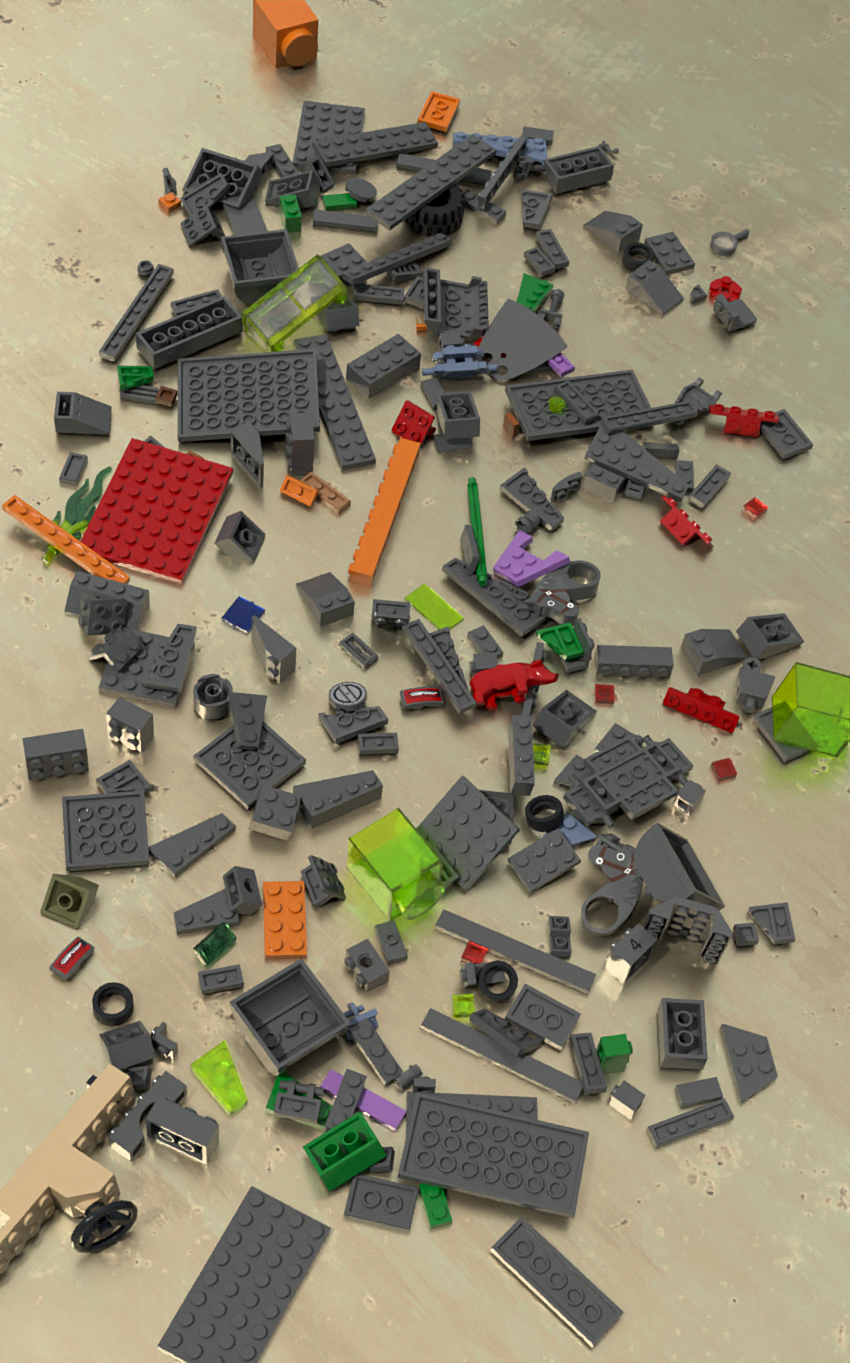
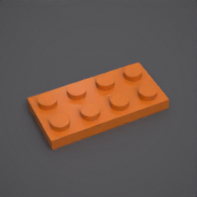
M304 881L263 882L265 960L307 959Z

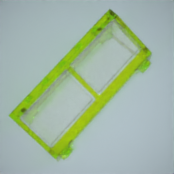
M317 254L241 313L245 333L265 352L283 351L284 340L333 302L337 305L344 303L348 298L347 287L324 259Z

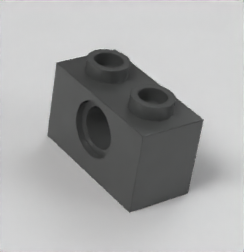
M234 866L223 875L230 912L250 916L262 906L257 879L253 869Z
M369 939L346 949L344 962L349 970H353L358 985L360 987L363 986L366 992L389 980L390 971ZM366 964V965H369L370 967H369V968H364V967H362L361 965Z

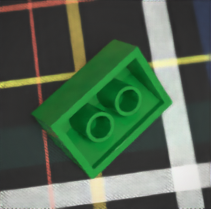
M360 1111L303 1146L329 1192L387 1156L378 1138Z

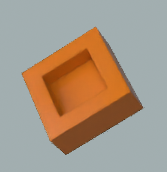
M170 192L159 198L158 204L169 213L181 206V200Z

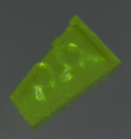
M225 1040L190 1064V1069L229 1116L247 1104V1097Z

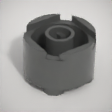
M208 674L202 676L194 685L193 704L196 712L202 719H219L230 714L229 695L233 692L230 681L226 678H221L217 674Z

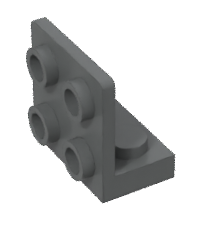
M207 205L181 222L182 229L190 246H193L209 234L217 237L220 241L221 237L225 236L217 215Z

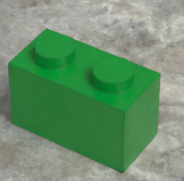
M296 195L280 196L279 212L284 229H287L288 233L301 232L302 216Z
M626 1034L600 1038L596 1051L603 1074L624 1072L627 1063H629V1057L633 1053L632 1043L627 1040Z

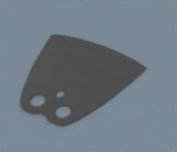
M508 299L491 322L489 330L486 331L478 349L483 350V354L490 353L493 358L490 362H486L487 365L497 364V368L502 365L508 368V372L505 375H500L497 371H491V375L495 379L505 381L536 368L562 352L568 346L562 337L540 316L522 304ZM502 353L506 354L505 358H501Z

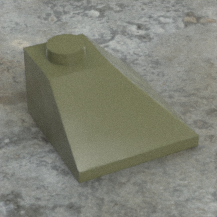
M52 874L40 913L79 928L93 905L99 885L82 877Z

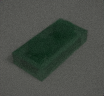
M222 922L193 948V951L201 963L208 966L237 938L228 924Z

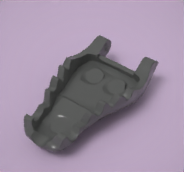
M699 377L692 384L683 388L675 403L691 400L699 414L709 410L710 405L714 406L723 393L717 390L713 396L700 388L704 380ZM685 419V420H680V421H675V422H671V423H674V424H676V425H681V424L684 423L687 419Z

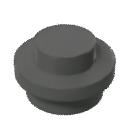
M144 260L139 263L137 271L143 276H149L154 271V266L150 261Z

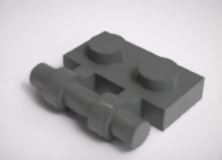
M281 1080L279 1089L287 1090V1093H277L273 1116L317 1124L321 1100L314 1099L313 1097L314 1095L323 1097L324 1088L316 1087V1084L309 1083V1085L296 1083V1080ZM294 1092L304 1093L307 1095L306 1097L294 1095Z

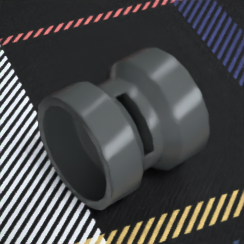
M532 510L527 511L523 517L515 521L517 530H521L526 534L531 532L532 528L540 525L539 516Z

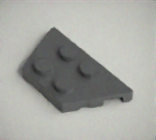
M721 1024L720 1031L739 1101L744 1103L747 1098L761 1091L764 1086L771 1084L778 1077L768 1039L759 1034Z

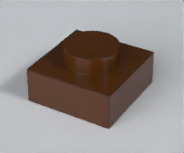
M161 386L155 397V403L172 407L178 395V390Z

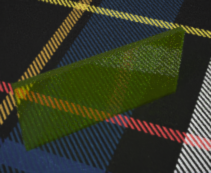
M425 583L404 598L406 601L411 602L410 604L439 630L447 626L451 629L464 620L456 610Z

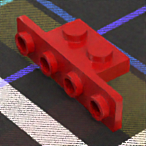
M721 404L709 406L710 414L726 416L724 433L758 437L761 421L779 422L778 414L773 411L759 412L753 408L744 410L737 406L728 408Z
M665 495L661 497L672 510L660 520V523L683 546L687 545L697 535L710 549L714 547L711 543L712 538L706 532L702 534L699 531L701 527L694 520L690 522L687 519L689 515L683 509L679 511L676 508L678 504L671 497L669 499Z
M669 687L663 700V705L730 733L734 732L740 718L739 715L723 709L726 702L722 701L720 697L705 694L703 690L698 688H690L686 694Z

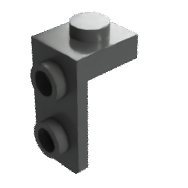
M472 962L461 966L459 975L464 988L477 986V975L480 969L489 962L473 964ZM493 969L485 977V984L505 981V974L501 969Z

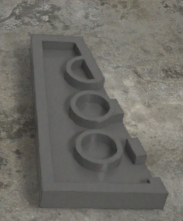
M220 813L149 846V854L175 878L235 831L236 825L223 813Z

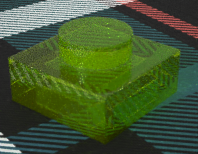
M533 743L534 764L548 766L551 745Z
M474 994L452 995L453 1018L470 1017L475 1012Z

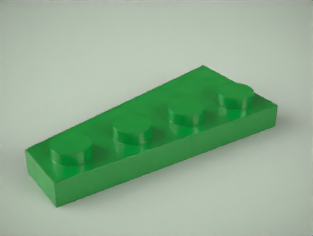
M524 273L517 302L535 313L551 293L554 285L546 280H540Z

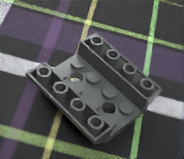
M675 896L650 909L643 926L657 939L656 944L660 943L665 930L671 935L677 936L680 934L687 936L692 941L701 940L699 956L708 962H719L733 936V932L717 907Z

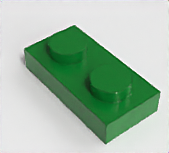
M423 1183L419 1184V1192L430 1230L451 1225L452 1218L443 1188Z

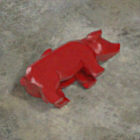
M538 659L530 664L522 662L506 665L499 664L494 668L480 671L471 678L469 685L473 691L476 705H484L488 711H492L498 708L496 697L513 695L516 703L525 702V694H528V689L533 685L543 686L557 682L559 674L549 671L543 665L542 660Z

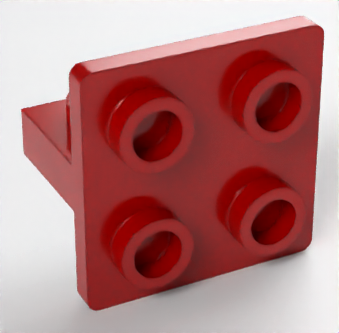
M406 400L391 431L404 439L421 443V447L426 435H434L436 428L431 426L435 416Z

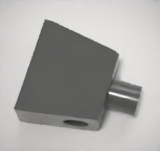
M740 667L736 678V702L743 704L744 711L747 713H754L755 708L762 709L776 676Z

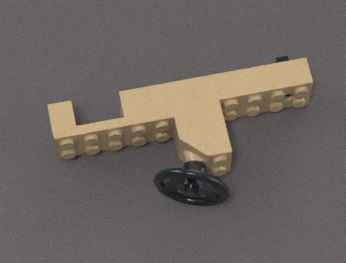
M108 1064L98 1077L92 1075L86 1082L88 1089L0 1190V1224L3 1226L0 1230V1274L6 1271L13 1257L22 1252L29 1238L37 1234L44 1220L52 1216L56 1206L73 1218L85 1217L76 1226L71 1235V1247L78 1253L99 1251L123 1237L135 1223L138 1209L131 1201H118L121 1193L114 1173L90 1158L96 1145L104 1141L107 1132L112 1126H116L119 1123L122 1114L134 1105L136 1099L130 1076L113 1065ZM118 1210H127L129 1215L123 1214ZM116 1226H120L115 1232H113ZM106 1237L97 1242H93L96 1238Z

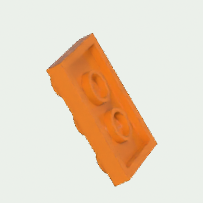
M431 91L417 119V123L426 122L429 128L447 132L460 105V99Z

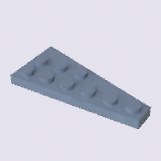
M464 132L453 133L452 142L460 143L472 134H465ZM473 133V135L497 149L496 155L506 157L507 152L513 148L514 142L519 139L512 138L511 136L500 137L493 134L487 136ZM541 138L527 139L526 151L522 156H530L532 164H534V161L541 162L542 166H544V159H548L546 140Z

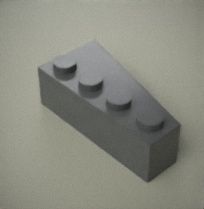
M371 770L293 786V794L301 796L298 808L310 828L313 829L382 797L383 784L375 772Z

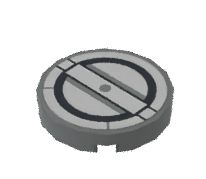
M356 682L338 683L329 691V702L337 710H340V708L345 709V711L358 710L365 705L367 700L365 687Z

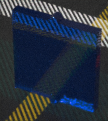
M239 596L222 616L221 620L231 625L232 628H237L248 634L252 627V617L255 615L260 619L265 613V609L254 604L253 601L250 602Z

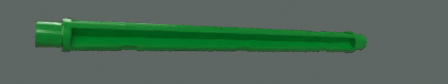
M470 477L467 487L471 524L480 556L476 573L479 585L485 586L488 575L478 483L476 478Z

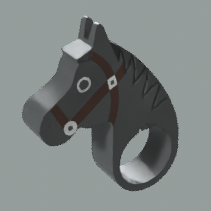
M577 560L547 573L536 586L532 597L525 600L524 604L526 605L523 607V610L534 611L538 616L550 617L560 625L571 622L572 626H574L575 620L578 618L579 608L570 601L589 599L597 593L601 577L599 569L590 562ZM582 576L589 579L592 583L581 584L569 578Z
M595 845L589 850L588 858L591 865L596 868H602L604 875L610 880L606 885L589 896L581 908L583 924L595 936L607 937L621 929L630 919L639 902L644 880H640L635 873V869H637L634 864L635 849L630 846L628 849L613 850L603 845ZM596 901L614 902L618 906V918L614 925L607 929H596L586 920L588 908Z

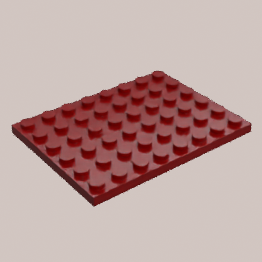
M131 438L80 542L110 563L183 584L231 479L233 468Z

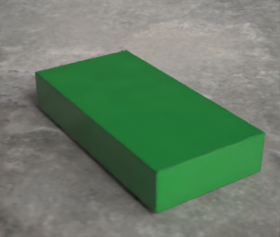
M349 193L322 195L325 211L357 208V201Z

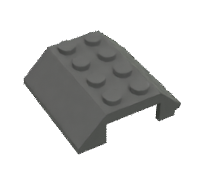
M423 268L424 323L437 336H439V333L459 331L461 338H464L465 341L483 336L484 332L489 330L487 281H482L481 277L472 276L469 284L440 279V270Z

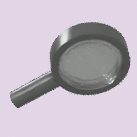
M745 229L735 235L728 232H717L711 237L710 247L719 255H731L737 249L738 240L748 236L749 230Z

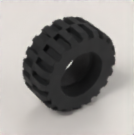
M454 184L405 219V221L415 231H420L425 235L432 234V236H435L438 233L445 235L447 232L449 234L462 223L465 195L461 188ZM432 204V205H438V206H441V207H432V206H428V205Z

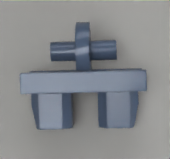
M353 1002L349 1003L348 1011L343 1013L346 1018L352 1017V1019H349L351 1023L349 1029L367 1017L376 1030L378 1028L376 1019L378 1012L376 1008L359 1015L360 1012L365 1010L363 1005L356 1007ZM346 1032V1038L349 1041L353 1040L349 1032Z

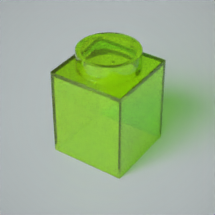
M795 662L772 695L774 741L838 757L850 742V676Z
M400 808L395 809L348 838L347 869L388 921H392L400 915H403L407 920L415 919L429 911L445 892V887L441 883L443 861Z

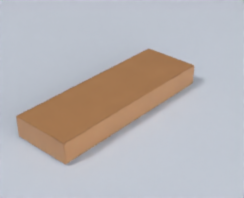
M313 472L308 473L300 480L320 490L316 498L337 514H340L351 505V500Z

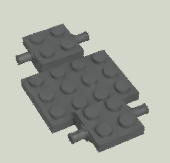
M629 735L585 758L583 764L593 775L581 782L574 774L570 775L568 781H570L574 788L566 792L563 798L587 827L603 820L610 829L616 823L609 815L617 811L619 806L633 820L675 797L678 790L670 781L678 780L684 786L688 782L684 774L691 771L694 765L670 738L662 742H654L647 735L642 739L647 746L641 749Z

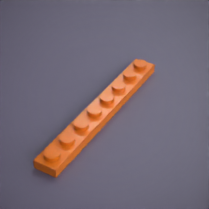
M16 495L12 496L2 505L3 511L92 575L125 584L130 582V577Z

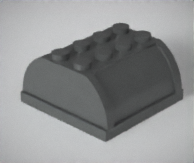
M287 229L221 237V246L233 282L234 292L240 301L248 305L277 303L288 299L296 292L301 281V274Z
M659 823L651 826L643 834L635 849L634 864L637 867L635 873L640 880H644L646 884L644 889L650 897L665 902L675 896L717 907L719 911L725 907L686 838Z
M302 958L229 1002L242 1036L265 1068L275 1076L283 1073L286 1067L334 1037L342 1036L351 1027L350 1021Z

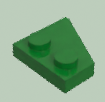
M117 366L118 383L122 391L153 382L152 366Z
M571 622L538 630L536 633L537 638L564 660L584 655V650Z

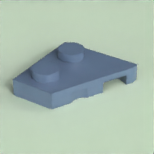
M569 813L564 816L563 823L558 827L572 848L578 847L580 843L587 841L592 843L597 837ZM552 830V831H550V832H546V833L542 836V838H543L544 836L548 835L549 833L553 832L554 830Z

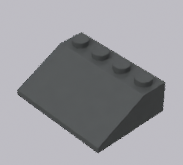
M202 148L182 190L189 193L222 173L230 188L217 202L240 209L258 188L264 174L257 164Z

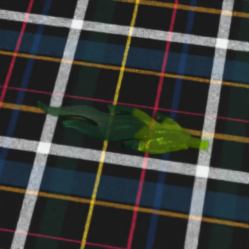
M107 467L97 474L93 488L85 498L81 499L89 489V479H86L84 485L70 496L66 503L65 517L61 526H59L61 511L57 512L52 522L79 540L81 538L80 531L89 525L96 511V506L90 509L86 518L85 513L101 496L103 478L112 470V467ZM48 543L47 551L41 559L42 562L47 564L54 554L57 555L60 551Z

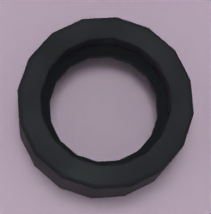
M643 243L629 244L625 247L622 257L623 265L632 272L647 261L653 262L654 251ZM630 255H641L647 260L638 261L631 258Z
M541 795L535 797L525 807L527 823L535 831L550 832L557 829L564 821L562 803L554 796ZM550 809L555 811L554 814L545 818L534 816L541 810Z
M496 960L489 962L480 969L477 975V988L480 994L489 1001H504L512 996L517 989V973L505 961ZM501 969L508 975L509 986L506 991L496 994L488 990L485 984V977L489 971Z
M117 982L106 983L100 986L94 992L92 998L93 1014L99 1022L108 1026H117L126 1022L131 1017L134 1009L131 991L125 985ZM116 994L125 999V1008L118 1013H105L100 1008L101 1000L108 995Z

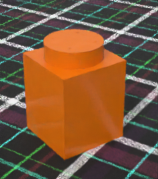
M253 0V37L275 68L287 65L302 66L313 58H317L319 19L305 0Z

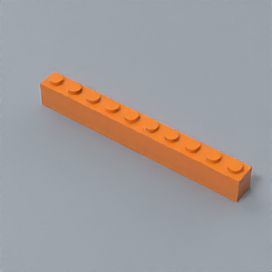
M400 438L398 445H394L392 452L394 456L389 458V469L384 471V483L379 485V496H375L373 502L375 507L370 509L368 515L369 523L365 522L363 533L365 534L360 536L358 542L359 550L355 549L353 555L354 563H350L348 568L350 582L368 587L372 586L419 457L421 443Z

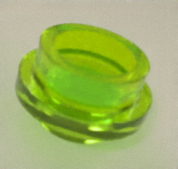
M551 397L548 400L549 409L554 413H559L564 409L565 401L560 397Z

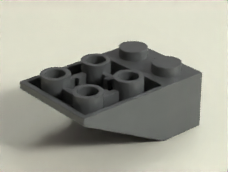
M57 391L54 413L55 432L109 435L112 406L76 392Z

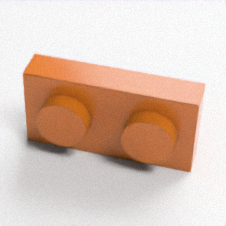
M286 475L280 488V492L310 507H313L320 491L290 475Z

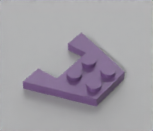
M519 530L493 566V571L498 576L520 587L570 563V558L557 550L545 560L534 556L524 550L525 547L533 542L532 536Z

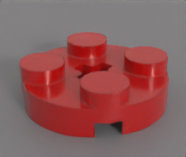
M723 276L710 283L708 295L714 303L716 296L723 294L728 302L740 299L742 288L730 277Z

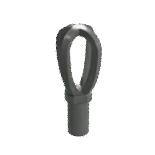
M163 168L166 193H176L175 179L171 177L168 168ZM167 182L172 184V189L168 186Z

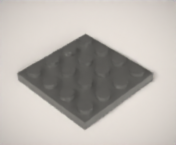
M131 629L144 646L119 671H115L109 662L107 663L99 685V692L175 708L179 696L178 692L142 687V681L147 677L150 668L157 661L161 650L165 648L169 637ZM193 643L189 663L195 648V643Z
M264 721L262 723L259 746L255 750L237 749L233 725L193 756V760L247 810L256 803L262 784L276 788L306 764V759Z
M461 776L410 836L426 852L435 845L460 878L455 881L464 890L468 891L517 835L520 829L465 776ZM433 852L432 855L436 859V861L441 864V867L452 877V873L448 870V868L441 861L438 855L435 852Z
M144 790L62 797L66 871L150 864Z

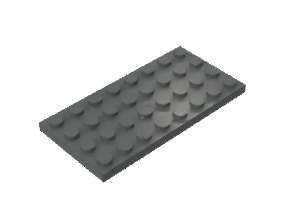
M633 370L508 385L505 388L506 395L527 441L597 432L602 424V417L651 408ZM569 380L600 414L599 418L584 424L554 391L555 386Z
M417 1092L397 1177L574 1219L589 1132Z
M251 1186L157 1345V1349L182 1363H258L328 1237L331 1228Z

